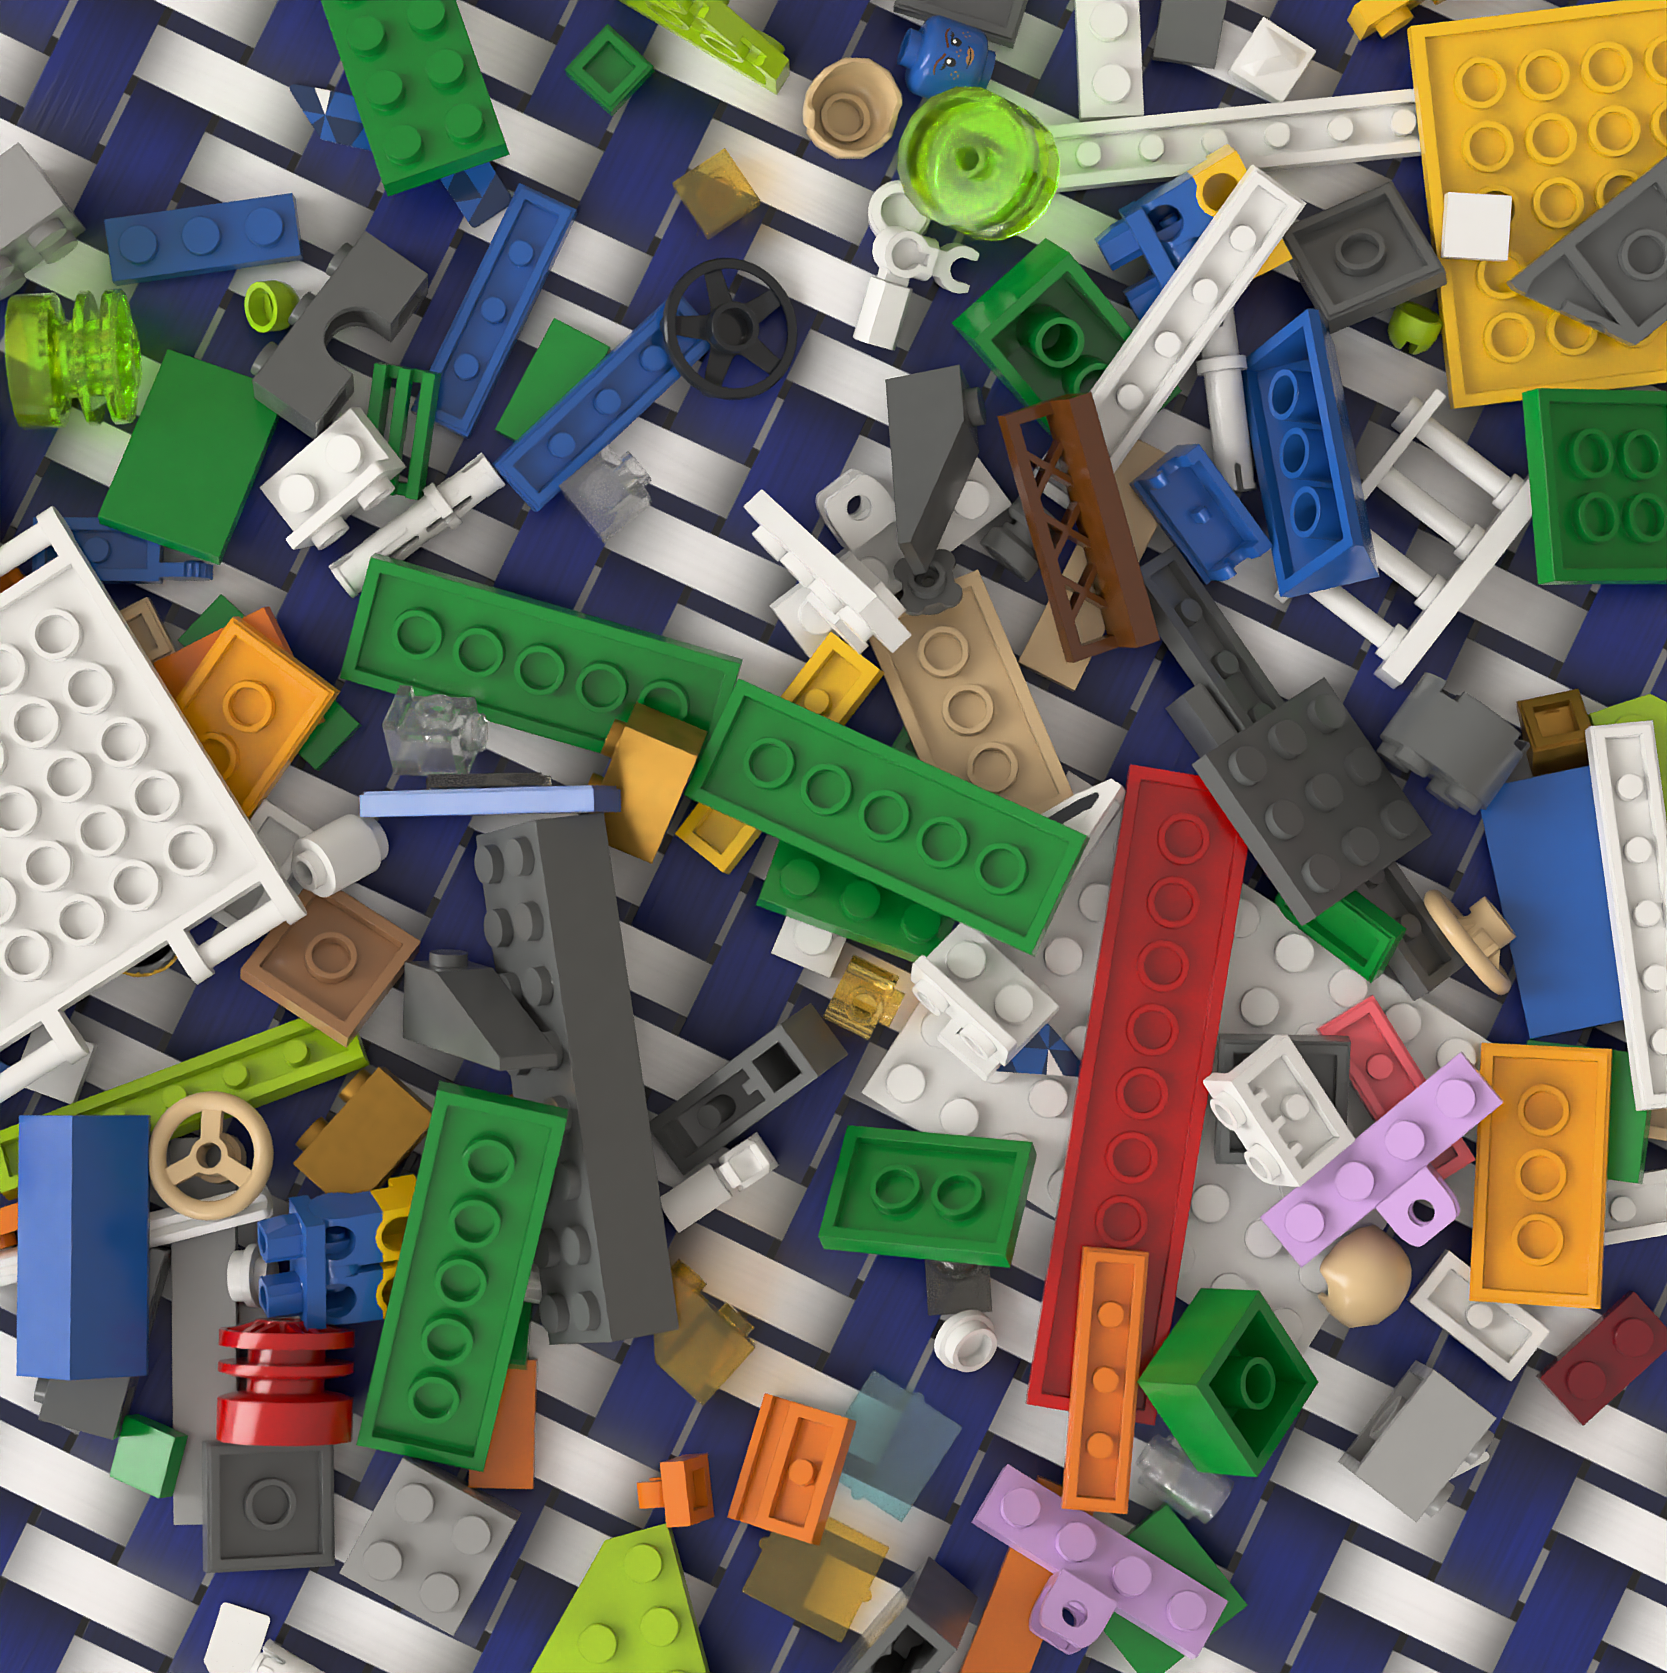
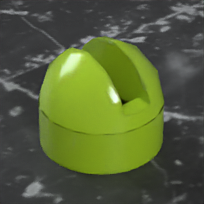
M276 280L255 282L250 285L245 295L244 308L247 320L256 331L261 333L286 329L290 326L288 323L289 317L300 301V298L294 289L285 282Z
M1406 301L1397 305L1391 315L1388 326L1389 340L1399 350L1405 345L1406 341L1410 342L1409 353L1417 355L1428 350L1436 341L1443 323L1440 316L1431 309Z

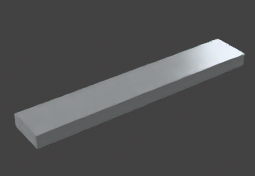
M200 1137L170 1140V1165L189 1156L193 1144ZM217 1145L211 1147L206 1153V1163L209 1168L215 1167L221 1160V1150ZM196 1176L177 1186L183 1193L198 1200L238 1190V1186L233 1182L219 1185L204 1181ZM238 1226L171 1243L173 1429L188 1435L173 1493L174 1525H203L202 1441L216 1440L217 1397L229 1392L240 1391V1377L218 1372V1361L239 1358V1348L219 1345V1329L221 1327L239 1325V1302L232 1300L227 1286L229 1258L233 1251L238 1250Z

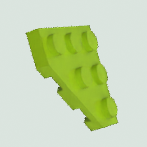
M618 0L775 95L779 93L790 75L789 59L783 54L785 48L771 36L752 28L727 6L730 2L729 0Z
M666 1523L604 1541L530 1673H710L672 1527L667 1528Z

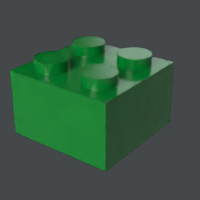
M1200 1288L1137 1381L1198 1472L1258 1477L1319 1383L1260 1290Z

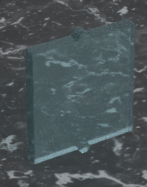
M873 1369L843 1416L855 1420L857 1423L839 1482L851 1489L853 1499L860 1500L863 1497L902 1522L956 1439L962 1426L925 1403L924 1395L921 1392L917 1391L911 1394Z

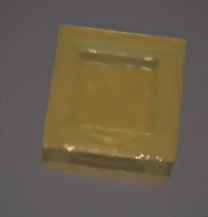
M725 148L672 183L673 189L708 240L761 205L759 197Z

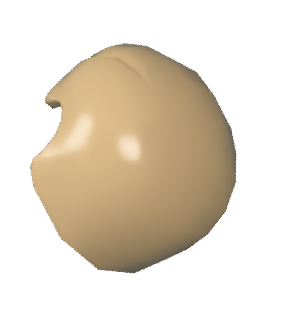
M845 57L824 68L813 79L806 92L803 105V124L807 127V135L817 148L836 159H863L883 147L892 137L899 111L903 105L902 94L889 70L870 58Z
M1371 1225L1357 1228L1341 1239L1322 1261L1320 1272L1328 1285L1329 1293L1326 1295L1322 1292L1318 1295V1298L1336 1320L1349 1328L1377 1325L1398 1310L1406 1297L1412 1279V1269L1408 1256L1402 1247L1378 1226Z

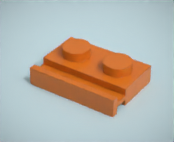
M765 1393L727 1518L820 1546L857 1421Z

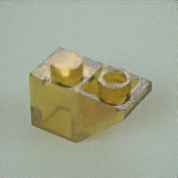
M679 1258L670 1266L679 1330L654 1334L655 1363L701 1405H704L755 1349L756 1343L748 1337L755 1327L728 1302L720 1309L716 1308L700 1293L707 1283Z

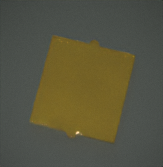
M828 1516L820 1546L771 1531L769 1537L764 1536L759 1541V1547L762 1551L741 1592L842 1643L862 1601L868 1602L872 1598V1592L869 1588L889 1550V1546L831 1516Z

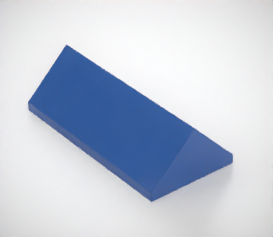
M1308 308L1247 356V369L1241 371L1247 421L1269 540L1273 544L1271 551L1280 597L1288 598L1379 577L1335 344L1319 310Z
M19 1115L16 1376L59 1380H85L148 1375L149 1141L151 1115Z

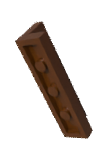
M1092 392L1064 394L997 416L1066 662L1075 663L1118 647L1139 648L1159 641V634ZM1046 416L1053 441L1044 460L1027 451L1020 424ZM1058 460L1060 463L1061 470L1055 468ZM1032 467L1038 470L1035 477L1033 474ZM1050 477L1066 486L1070 499L1061 522L1044 513L1040 499ZM1075 522L1077 524L1078 532L1072 529ZM1049 528L1055 531L1053 538H1051ZM1067 539L1083 548L1087 560V565L1078 583L1063 576L1059 567L1058 557ZM1092 583L1095 589V593L1089 591L1092 586ZM1066 590L1073 593L1070 600L1068 599ZM1085 600L1100 609L1107 635L1081 644L1075 619Z

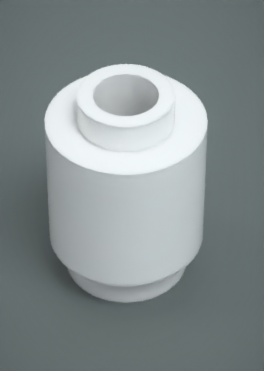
M346 814L295 842L292 850L293 859L291 861L293 875L304 889L320 897H329L375 872L379 868L381 861L388 855V840L384 830L374 818L360 817V814L358 816Z

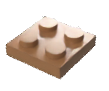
M303 888L298 897L303 903L307 915L292 925L284 921L272 929L242 966L240 979L347 1048L404 973L405 962H411L420 951L421 941L342 890L329 897H320Z

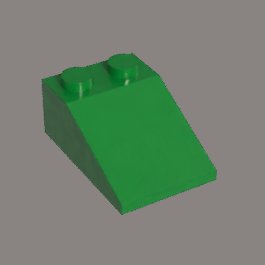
M1047 238L1040 242L952 322V325L988 368L1024 407L1064 394L1090 392L1133 332L1131 327L1074 257ZM1178 385L1174 388V390L1169 395V397L1164 402L1159 411L1162 410L1170 401H1172L1182 391L1178 387ZM1047 417L1035 419L1052 437Z

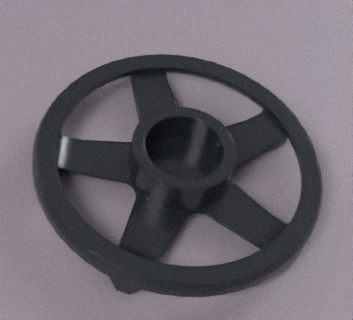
M737 258L708 260L687 271L676 282L669 293L663 317L660 321V330L663 333L665 347L674 367L690 385L708 398L744 400L764 393L773 387L786 373L794 357L797 345L796 316L791 301L783 287L761 267ZM722 269H736L750 273L762 280L770 290L745 304L733 301ZM704 275L711 307L710 312L707 315L676 316L678 305L684 292L697 278ZM780 305L783 308L787 323V342L781 359L775 356L758 339L759 323ZM677 336L706 340L710 344L711 349L704 378L695 372L686 361L679 347ZM736 355L744 356L769 374L764 380L752 386L744 388L722 387L732 359Z

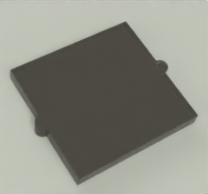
M541 772L427 774L428 778H426V790L551 786V776H544Z

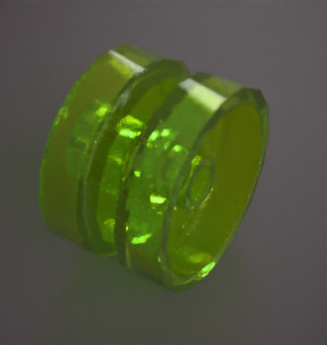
M954 87L932 96L911 116L899 141L897 170L905 196L921 215L976 240L1002 241L1027 231L1047 211L1058 188L1060 157L1053 134L1037 115L982 87Z

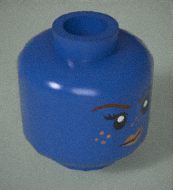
M935 15L929 17L919 31L912 28L908 29L898 52L897 64L906 67L905 82L906 87L911 93L949 107L959 108L964 106L971 98L979 100L982 97L994 69L996 54L994 51L988 50L987 36L982 30L944 16Z

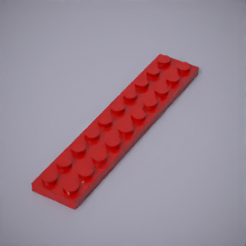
M1132 764L1128 768L1125 787L1126 794L1122 805L1025 1403L1028 1405L1069 1411L1083 1246L1149 1252L1139 1378L1170 1334L1209 1093L1203 1084V1080L1212 1074L1248 851L1247 845L1200 776ZM1138 1383L1135 1422L1155 1426L1157 1410Z

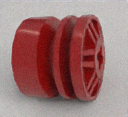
M299 1317L256 1318L255 1321L242 1325L221 1327L219 1329L220 1346L248 1349V1357L229 1358L218 1361V1372L247 1378V1390L229 1392L217 1397V1441L257 1446H322L343 1444L353 1440L354 1397L338 1392L325 1391V1379L342 1377L354 1372V1361L326 1358V1350L354 1347L355 1329L337 1327L326 1323L325 1329H308L307 1331L304 1322Z

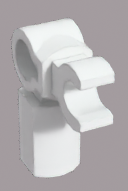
M891 226L883 229L873 242L872 249L874 261L879 266L877 277H870L853 338L871 345L895 350L913 291L912 288L907 287L910 278L927 281L933 276L935 282L948 291L958 294L968 293L970 285L952 278L950 272L951 265L956 259L961 257L978 261L979 253L973 248L959 243H949L939 248V242L936 239L920 235L901 226Z
M757 1132L720 1156L718 1161L721 1166L715 1169L712 1163H710L660 1197L662 1209L678 1233L732 1198L733 1195L730 1189L736 1187L741 1192L779 1166Z

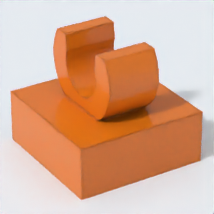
M708 1453L685 1454L660 1462L661 1477L649 1478L650 1481L637 1482L639 1509L664 1507L667 1528L692 1526L714 1517Z

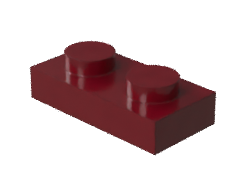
M1629 1290L1536 1377L1578 1424L1584 1426L1667 1350V1327L1635 1292Z

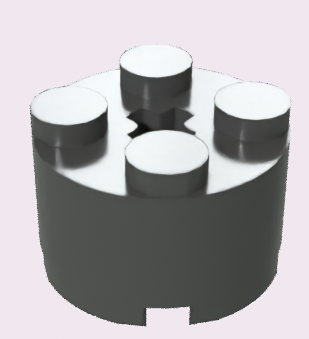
M1425 672L1381 733L1380 738L1383 742L1376 752L1388 763L1405 773L1411 770L1421 777H1429L1431 781L1426 786V790L1444 804L1455 810L1460 806L1469 813L1476 815L1479 809H1487L1531 745L1527 741L1517 740L1521 733L1476 698L1463 692L1461 696L1456 695L1454 699H1451L1442 692L1448 681Z

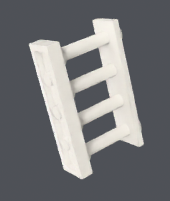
M1437 388L1425 402H1422L1414 395L1391 424L1400 434L1361 484L1365 500L1377 486L1455 547L1453 554L1461 560L1447 579L1438 573L1432 577L1371 530L1378 568L1417 597L1414 604L1422 609V612L1408 630L1399 623L1395 627L1391 626L1341 586L1309 593L1378 647L1375 654L1382 658L1383 662L1373 674L1392 689L1403 683L1532 517L1529 475L1524 480L1516 473L1510 478L1431 417L1446 398V395ZM1414 437L1418 438L1494 497L1491 504L1500 511L1486 529H1483L1477 523L1470 527L1393 467V464ZM1279 589L1274 594V597L1281 603L1288 599V597H1280Z

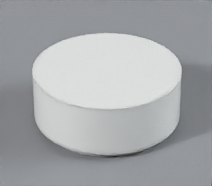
M895 180L882 185L873 194L869 203L868 221L870 228L876 237L883 229L891 226H901L924 236L931 221V204L928 196L919 186L909 181Z

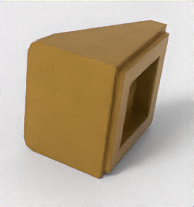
M1579 689L1517 701L1516 708L1523 740L1531 745L1526 754L1531 773L1534 777L1589 765L1585 730L1591 726Z

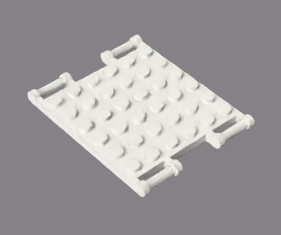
M54 506L36 516L37 524L0 547V577L50 545L53 546L58 554V557L0 593V1051L43 1024L53 1039L0 1073V1103L64 1062L68 1061L73 1065L89 1055L90 1051L84 1038L70 1022L64 1010L168 944L171 946L188 975L196 984H199L215 974L214 966L284 921L292 925L307 915V911L300 898L286 881L74 539L68 524ZM261 884L271 898L270 901L203 944L198 945L189 930Z

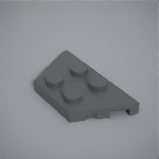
M1667 156L1507 281L1506 284L1509 288L1630 347L1637 345L1666 322Z

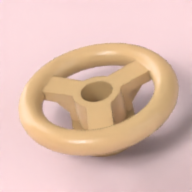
M1435 889L1427 891L1423 898L1424 904L1452 946L1489 989L1498 995L1508 993L1511 988V981L1500 964V949L1517 936L1500 912L1484 896L1469 908L1471 913L1468 916H1463L1443 893Z
M205 1091L179 1100L160 1117L150 1136L149 1175L152 1184L168 1206L189 1218L206 1221L219 1220L239 1213L253 1203L260 1195L271 1174L273 1142L264 1119L248 1102L229 1093ZM202 1112L201 1136L193 1144L190 1155L167 1167V1148L172 1134L185 1119L193 1114ZM224 1112L238 1119L246 1127L252 1138L254 1147L252 1169L245 1166L246 1151L243 1144L236 1137L223 1132ZM217 1145L221 1150V1160L215 1167L209 1168L206 1163V1153L211 1147ZM196 1176L204 1181L219 1185L233 1182L240 1188L226 1198L215 1201H202L186 1195L177 1186Z

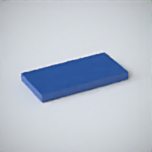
M1588 765L1504 783L1487 809L1480 810L1503 917L1517 936L1509 944L1530 1040L1622 1022L1624 1018L1590 767Z

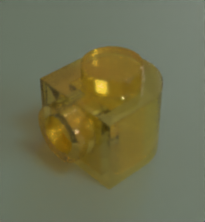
M853 954L823 1018L869 1040L876 1024L879 1023L889 1028L906 994L895 989L900 976Z

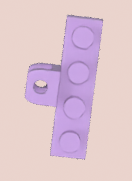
M1460 1052L1360 1134L1356 1141L1306 1183L1292 1190L1260 1218L1301 1268L1374 1208L1377 1209L1404 1241L1413 1246H1423L1460 1214V1204L1454 1191L1430 1162L1498 1108L1504 1101L1464 1053ZM1424 1199L1433 1205L1435 1211L1433 1220L1422 1221L1415 1216L1413 1205L1416 1200Z
M1009 1464L1003 1467L971 1523L1053 1573L1037 1598L1030 1614L1029 1629L1033 1634L1065 1654L1071 1655L1092 1644L1104 1630L1113 1612H1116L1191 1660L1198 1657L1228 1600L1083 1510L1062 1509V1497ZM1063 1608L1072 1613L1074 1626H1070L1064 1621L1062 1616Z

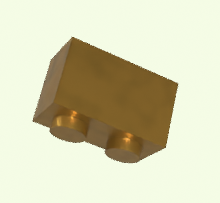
M636 702L627 723L615 718L600 753L612 759L605 777L593 772L588 782V785L616 786V789H621V812H604L608 845L650 864L653 863L698 757L707 731Z
M378 1067L372 1075L363 1068L339 1094L338 1097L346 1104L330 1122H327L322 1116L319 1117L296 1143V1146L303 1153L295 1160L293 1165L325 1193L342 1192L353 1194L380 1189L427 1136L433 1109L386 1067Z

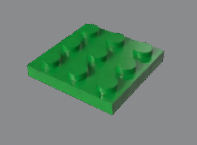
M1537 388L1523 392L1522 400L1538 585L1667 584V391Z

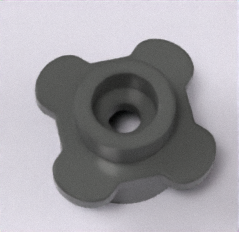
M945 549L936 550L927 573L914 575L905 557L895 564L893 573L896 580L902 583L904 595L901 597L900 603L906 609V614L911 616H919L921 614L935 615L945 611L947 608H953L961 602L963 591L961 586L954 581L953 569L956 566V559L950 551ZM926 578L934 580L933 585L930 587L923 586L922 582Z

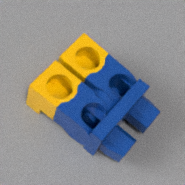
M1229 144L1206 156L1205 161L1172 181L1150 191L1139 200L1120 208L1118 211L1122 219L1110 225L1095 238V242L1112 271L1141 255L1149 267L1151 275L1122 290L1139 322L1247 170L1240 156ZM1283 239L1277 244L1254 278L1293 259Z
M414 1174L388 1178L387 1188L353 1194L342 1192L326 1193L312 1200L308 1195L290 1197L289 1214L258 1221V1245L265 1263L290 1260V1272L264 1275L258 1279L259 1303L267 1318L299 1316L301 1321L304 1322L307 1331L308 1329H325L326 1323L333 1325L385 1319L417 1179Z

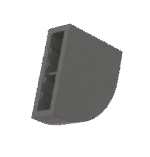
M928 1557L863 1632L832 1673H937L958 1649L978 1597L931 1557Z

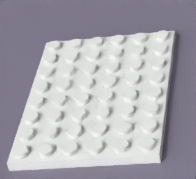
M1067 772L1066 778L1074 795L1093 787L1072 772ZM1122 808L1064 893L1035 957L981 933L1013 964L1020 962L1024 965L1023 973L1039 988L1044 983L1050 988L1048 996L1059 1005V1009L1048 1024L1080 1061ZM1242 883L1212 1073H1217L1219 1033L1319 1035L1316 1028L1370 995H1373L1426 1080L1460 1052H1463L1480 1072L1481 1043L1491 1042L1424 999L1419 998L1413 1001L1404 986L1385 974H1382L1370 983L1286 919L1275 903ZM919 1002L861 1093L922 1132L1033 1142L1037 1157L1027 1200L1055 1218L1078 1077L995 1071L985 1081L937 1040L938 1034L952 1018L945 1011L940 1016H937ZM1349 1083L1347 1127L1356 1139L1373 1125L1374 1121ZM1208 1093L1176 1297L1190 1304L1200 1288L1260 1290L1294 1345L1303 1356L1330 1314L1318 1298V1295L1322 1292L1326 1295L1329 1293L1328 1285L1320 1272L1322 1261L1341 1239L1357 1228L1376 1225L1383 1230L1387 1221L1374 1208L1301 1268L1260 1218L1296 1187L1266 1183L1253 1173L1248 1164L1215 1163L1216 1116L1210 1106V1101L1213 1098Z

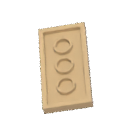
M975 570L954 579L955 583L959 584L963 591L962 600L957 606L947 608L945 611L935 615L921 614L919 616H911L904 612L898 618L911 633V636L893 653L874 635L868 640L880 669L884 672L883 676L918 759L1041 815L1074 794L979 570Z

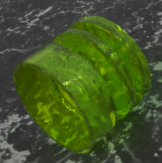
M105 289L101 296L99 310L95 297L89 290L79 291L74 303L72 321H67L60 299L54 292L19 294L10 297L5 316V354L9 392L18 425L23 430L65 428L70 420L73 398L79 399L85 420L90 426L102 424L105 416L106 402L111 419L115 424H132L137 412L138 390L142 379V360L137 327L132 320L126 293L122 289Z

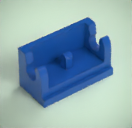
M1200 444L1176 445L1129 483L1173 545L1178 548L1202 584L1207 585L1210 581H1225L1234 577L1237 574L1234 567L1247 558L1261 557L1273 547V544Z

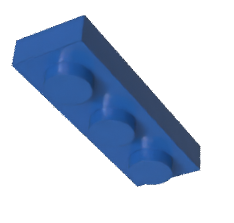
M293 193L104 219L112 282L116 286L304 260L296 198Z

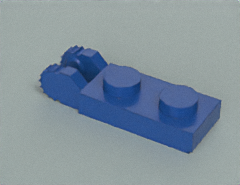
M33 517V525H35L38 521L36 517ZM63 517L71 529L74 539L102 584H163V579L174 581L213 580V565L195 560L163 562L164 546L101 525L99 524L98 517ZM52 545L33 556L32 573L58 557Z

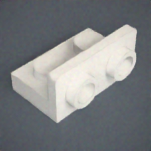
M355 407L345 412L267 480L260 489L293 530V533L286 538V541L293 550L314 545L318 550H322L338 540L349 529L344 520L360 506L364 511H367L387 498L395 489L390 480L406 468V466L360 407Z
M961 923L927 957L921 955L912 964L910 980L916 984L912 991L917 999L937 1016H940L945 1011L963 1028L959 1034L972 1051L985 1060L993 1056L1004 1067L1057 1014L1059 1005L981 933Z
M1275 1034L1229 1073H1212L1203 1080V1084L1213 1098L1210 1101V1106L1215 1116L1224 1126L1235 1131L1247 1150L1244 1154L1245 1160L1253 1173L1259 1179L1271 1185L1301 1187L1356 1141L1288 1035Z

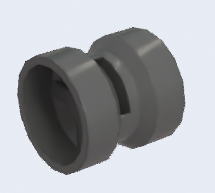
M1019 496L1009 507L1011 522H1005L1002 526L992 527L980 541V544L1008 571L1028 583L1040 567ZM1043 507L1044 513H1046L1047 515H1049V516H1051L1052 518L1056 519L1050 512H1048V511ZM1049 528L1051 538H1053L1055 531Z

